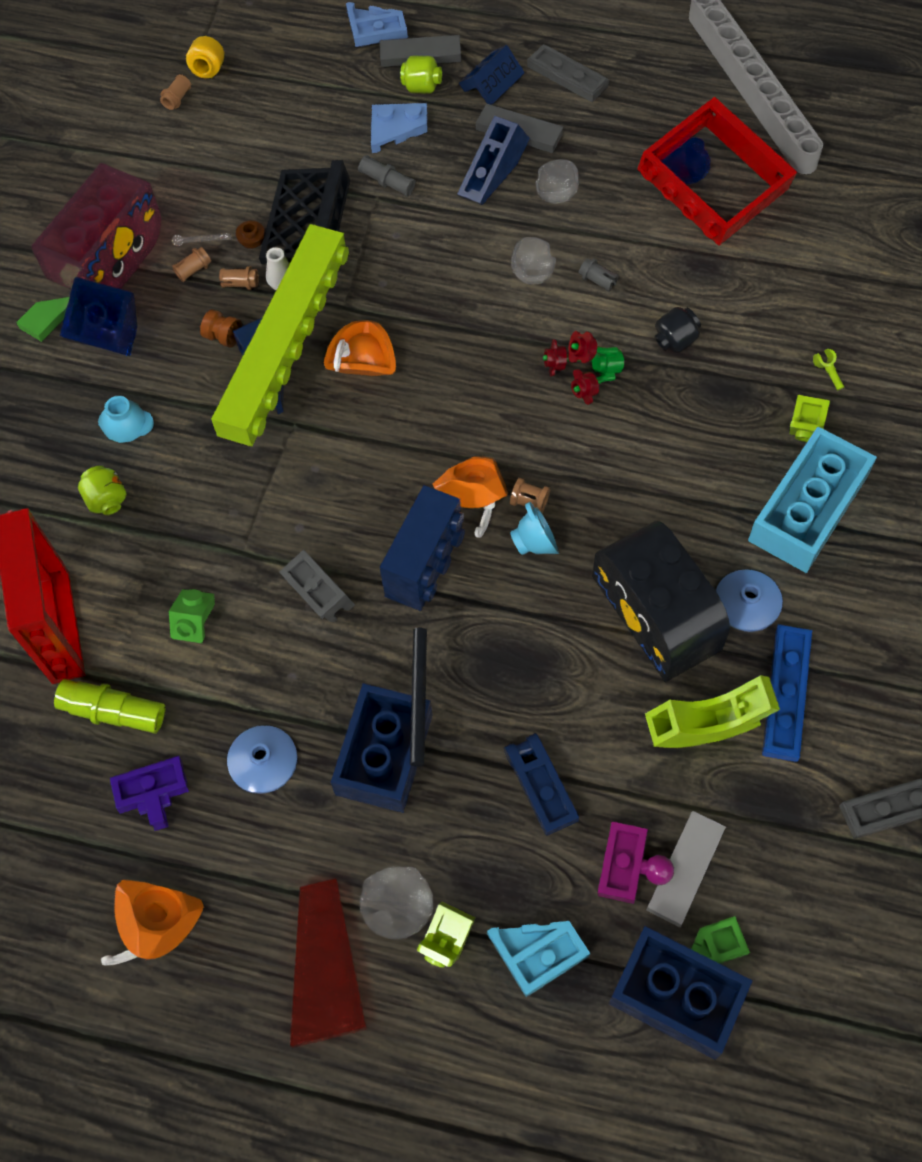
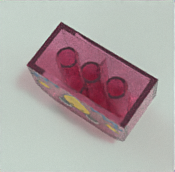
M100 163L31 246L45 277L79 294L78 278L86 283H81L83 289H87L88 281L121 290L151 252L160 233L161 214L151 184ZM92 286L93 291L98 293V288ZM104 290V295L110 296L109 291ZM94 296V300L100 302L99 298Z

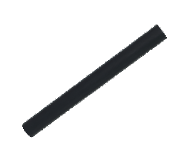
M421 627L413 629L410 765L415 767L424 765L427 629Z

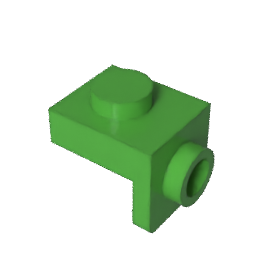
M182 589L169 610L170 636L172 639L196 643L203 642L205 638L204 623L215 605L214 594L195 589Z

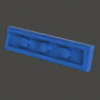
M779 624L776 628L770 681L780 710L766 717L762 756L798 762L800 758L812 630Z

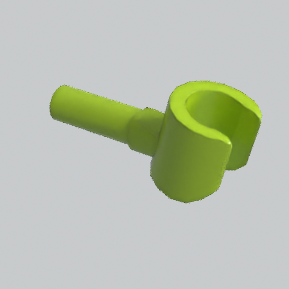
M831 349L824 350L827 356L826 363L823 362L819 353L814 354L813 363L815 366L825 368L837 391L843 389L844 385L834 366L837 358L836 353Z

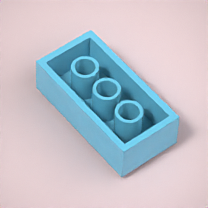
M817 427L755 520L748 541L807 573L867 479L877 457Z

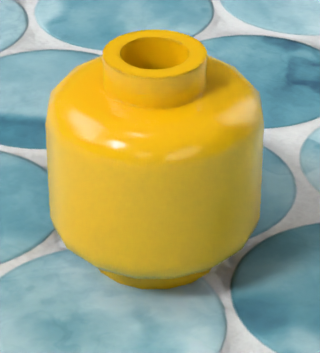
M198 37L193 41L186 54L188 68L200 78H212L217 75L224 62L225 53L223 47L212 37Z

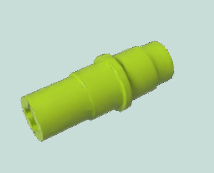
M63 679L58 685L54 697L55 709L90 719L92 724L96 725L103 722L156 734L161 728L165 715L164 703L111 689V686L105 683L99 686L83 681L75 682Z

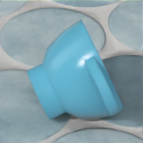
M114 396L106 402L105 409L99 416L98 425L109 439L123 443L131 442L149 433L154 426V420L151 414L142 410L137 403L123 396Z
M531 502L526 503L525 507L528 513L519 521L518 528L510 532L516 548L521 555L529 551L535 554H559L554 535L545 517Z

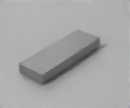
M694 811L691 812L670 858L674 866V876L667 884L657 886L646 911L681 927L723 835L725 826Z

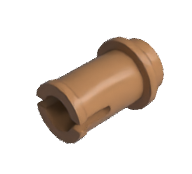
M177 75L168 89L162 90L160 101L165 108L173 110L181 105V99L191 88L189 79L183 75Z
M202 247L199 249L193 248V253L177 264L172 265V269L182 282L186 281L187 278L200 269L208 268L211 259Z
M247 266L246 269L221 268L219 280L223 281L220 283L222 288L246 287L247 290H252L253 287H258L259 275L257 269H252L251 266Z

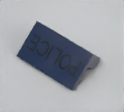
M505 45L492 51L459 82V85L464 92L477 88L486 103L492 105L525 72L509 47Z

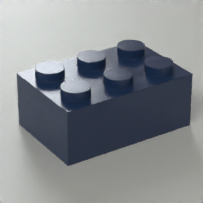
M423 485L380 565L386 598L419 611L422 610L426 601H432L437 590L436 581L439 575H444L447 572L451 562L450 554L454 547L458 548L464 538L465 530L462 529L464 514L461 513L459 498Z
M362 684L330 782L335 796L404 813L417 767L410 765L411 695ZM426 699L425 739L433 716L431 700Z
M644 926L609 1005L716 1060L725 1048L752 980Z

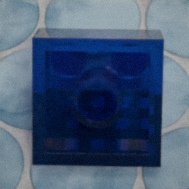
M75 277L60 337L130 356L138 328L134 293Z

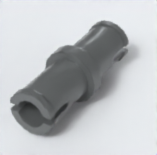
M368 155L364 156L359 163L358 171L377 180L379 185L384 188L389 186L406 197L410 196L415 188V179L396 171L395 167L390 164L384 165Z

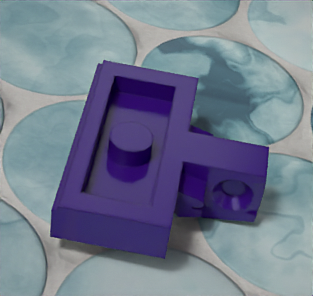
M179 756L110 777L117 811L121 814L138 808L140 815L147 813L149 824L153 826L154 831L169 827L165 807L172 805L171 797L189 792L183 763Z

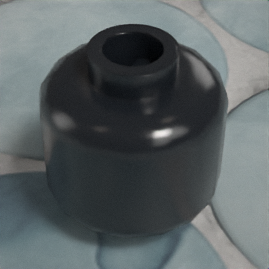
M674 307L656 321L655 327L658 334L654 338L664 351L669 348L673 352L680 353L699 338L701 323L690 308Z

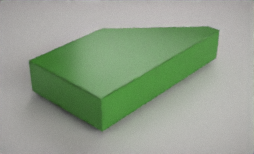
M74 297L36 302L16 323L19 329L42 342L78 306V303Z
M735 916L700 928L691 950L719 964L750 953Z

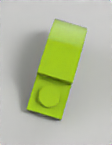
M760 675L744 685L715 698L694 702L670 699L645 713L654 747L681 748L721 741L750 731L761 725V719L779 711L780 708L770 678Z

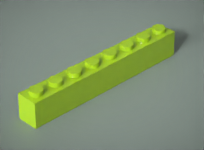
M312 224L309 225L211 418L218 437L252 447L257 436L260 437L263 434L267 415L277 405L278 392L282 385L287 384L291 373L290 368L294 360H298L301 356L306 335H311L314 328V319L318 311L321 312L325 306L326 294L329 288L335 286L337 272L341 264L344 265L347 261L349 249L345 245L344 233Z

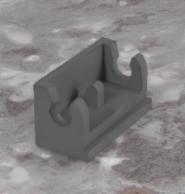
M304 549L279 571L322 619L325 617L329 622L337 621L335 613L339 609L343 608L349 611L355 606Z

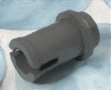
M587 258L579 270V274L582 275L584 281L589 279L608 292L612 290V286H615L619 277L618 274L599 265L595 258L592 260Z

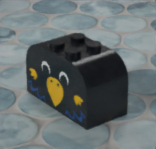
M654 521L595 553L593 579L665 683L723 650L730 630L726 609L715 589L673 532L664 523Z

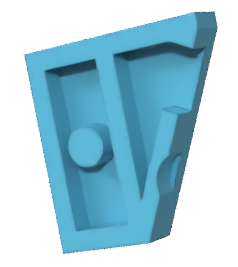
M570 921L552 922L549 925L541 926L538 924L522 925L519 928L499 929L498 927L487 931V935L525 997L590 956V952Z

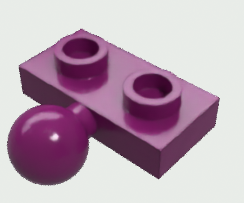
M611 822L598 896L634 904L640 874L646 875L647 879L655 885H664L671 881L674 876V866L669 858L663 855H655L648 860L643 859L648 829Z

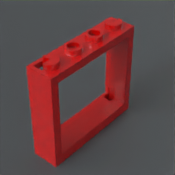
M713 97L646 149L642 154L637 169L646 180L650 181L661 191L667 200L674 203L686 218L692 220L703 231L705 236L712 239L718 246L786 192L797 174L793 167L716 97ZM705 126L771 186L728 222L721 218L661 162Z
M28 508L14 512L10 510L5 514H1L0 575L8 630L52 684L60 683L63 679L72 680L86 676L68 569Z

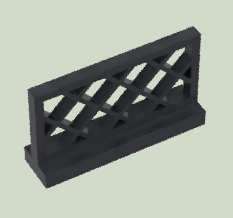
M332 160L330 168L281 170L259 255L261 264H267V251L279 243L285 247L282 250L288 262L291 263L306 233L302 227L312 220L316 222V226L339 232L351 181L343 160ZM327 178L326 182L316 188L313 185L318 179ZM288 180H301L291 189L287 187ZM308 187L312 192L300 200L296 195ZM292 198L296 203L283 211L281 209L282 205ZM319 198L321 204L310 210L307 205ZM301 209L307 213L297 221H293L290 218ZM284 221L290 224L283 231L277 233L276 227ZM297 231L301 236L291 244H288L285 239Z

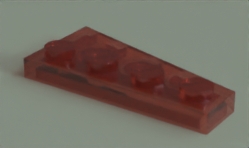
M336 878L300 887L290 1038L291 1048L367 1030Z

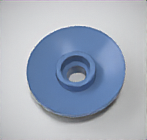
M754 570L734 571L725 576L716 589L726 609L730 626L748 632L760 631L771 626L780 615L783 602L780 589L770 577ZM745 592L753 593L756 598H748Z
M256 726L244 731L234 740L227 756L228 771L234 782L242 789L257 794L269 793L282 787L292 777L297 765V750L292 739L284 731L273 726ZM260 750L266 751V756L263 759L257 760L254 758L256 752Z

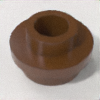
M246 221L237 227L236 238L245 248L253 249L262 244L265 230L261 223Z

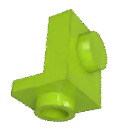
M798 395L789 434L795 435V439L808 442L817 427L824 429L830 400Z
M442 901L438 905L425 939L419 943L417 951L424 954L425 960L435 966L445 967L446 965L451 967L459 959L476 917Z

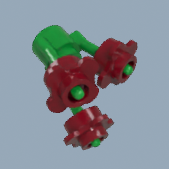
M574 331L568 346L569 354H567L564 345H557V340L553 339L551 347L545 349L543 356L545 367H550V376H555V370H565L567 361L572 363L577 361L588 363L592 361L593 370L601 374V376L596 377L590 371L582 373L580 369L573 371L572 392L577 398H582L587 405L593 403L592 396L598 394L599 384L605 381H614L615 374L621 373L624 368V356L621 350L617 347L606 348L597 346V341L591 332L586 331L584 334H580V332Z

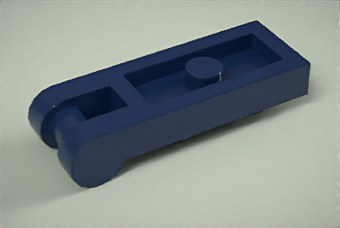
M536 733L527 736L525 742L516 746L514 743L503 747L507 760L512 766L546 836L579 822V816ZM532 754L536 760L525 764L522 758Z

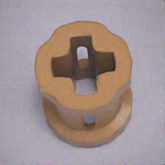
M518 478L511 494L510 505L516 506L519 504L525 506L526 503L531 502L535 508L537 507L543 513L550 495V487L540 488L525 483L523 478ZM527 493L536 497V499L524 496V494Z

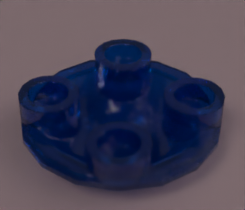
M693 137L661 162L687 185L697 183L705 178L710 170L711 160L708 152L704 149V141L698 137Z

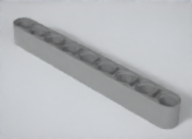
M691 0L689 21L787 161L800 174H811L818 166L823 142L721 0Z

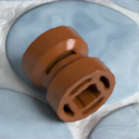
M210 309L203 317L200 334L205 339L211 341L217 339L221 345L231 348L236 344L233 331L241 328L242 322L240 319L232 316L226 318L223 316V313Z

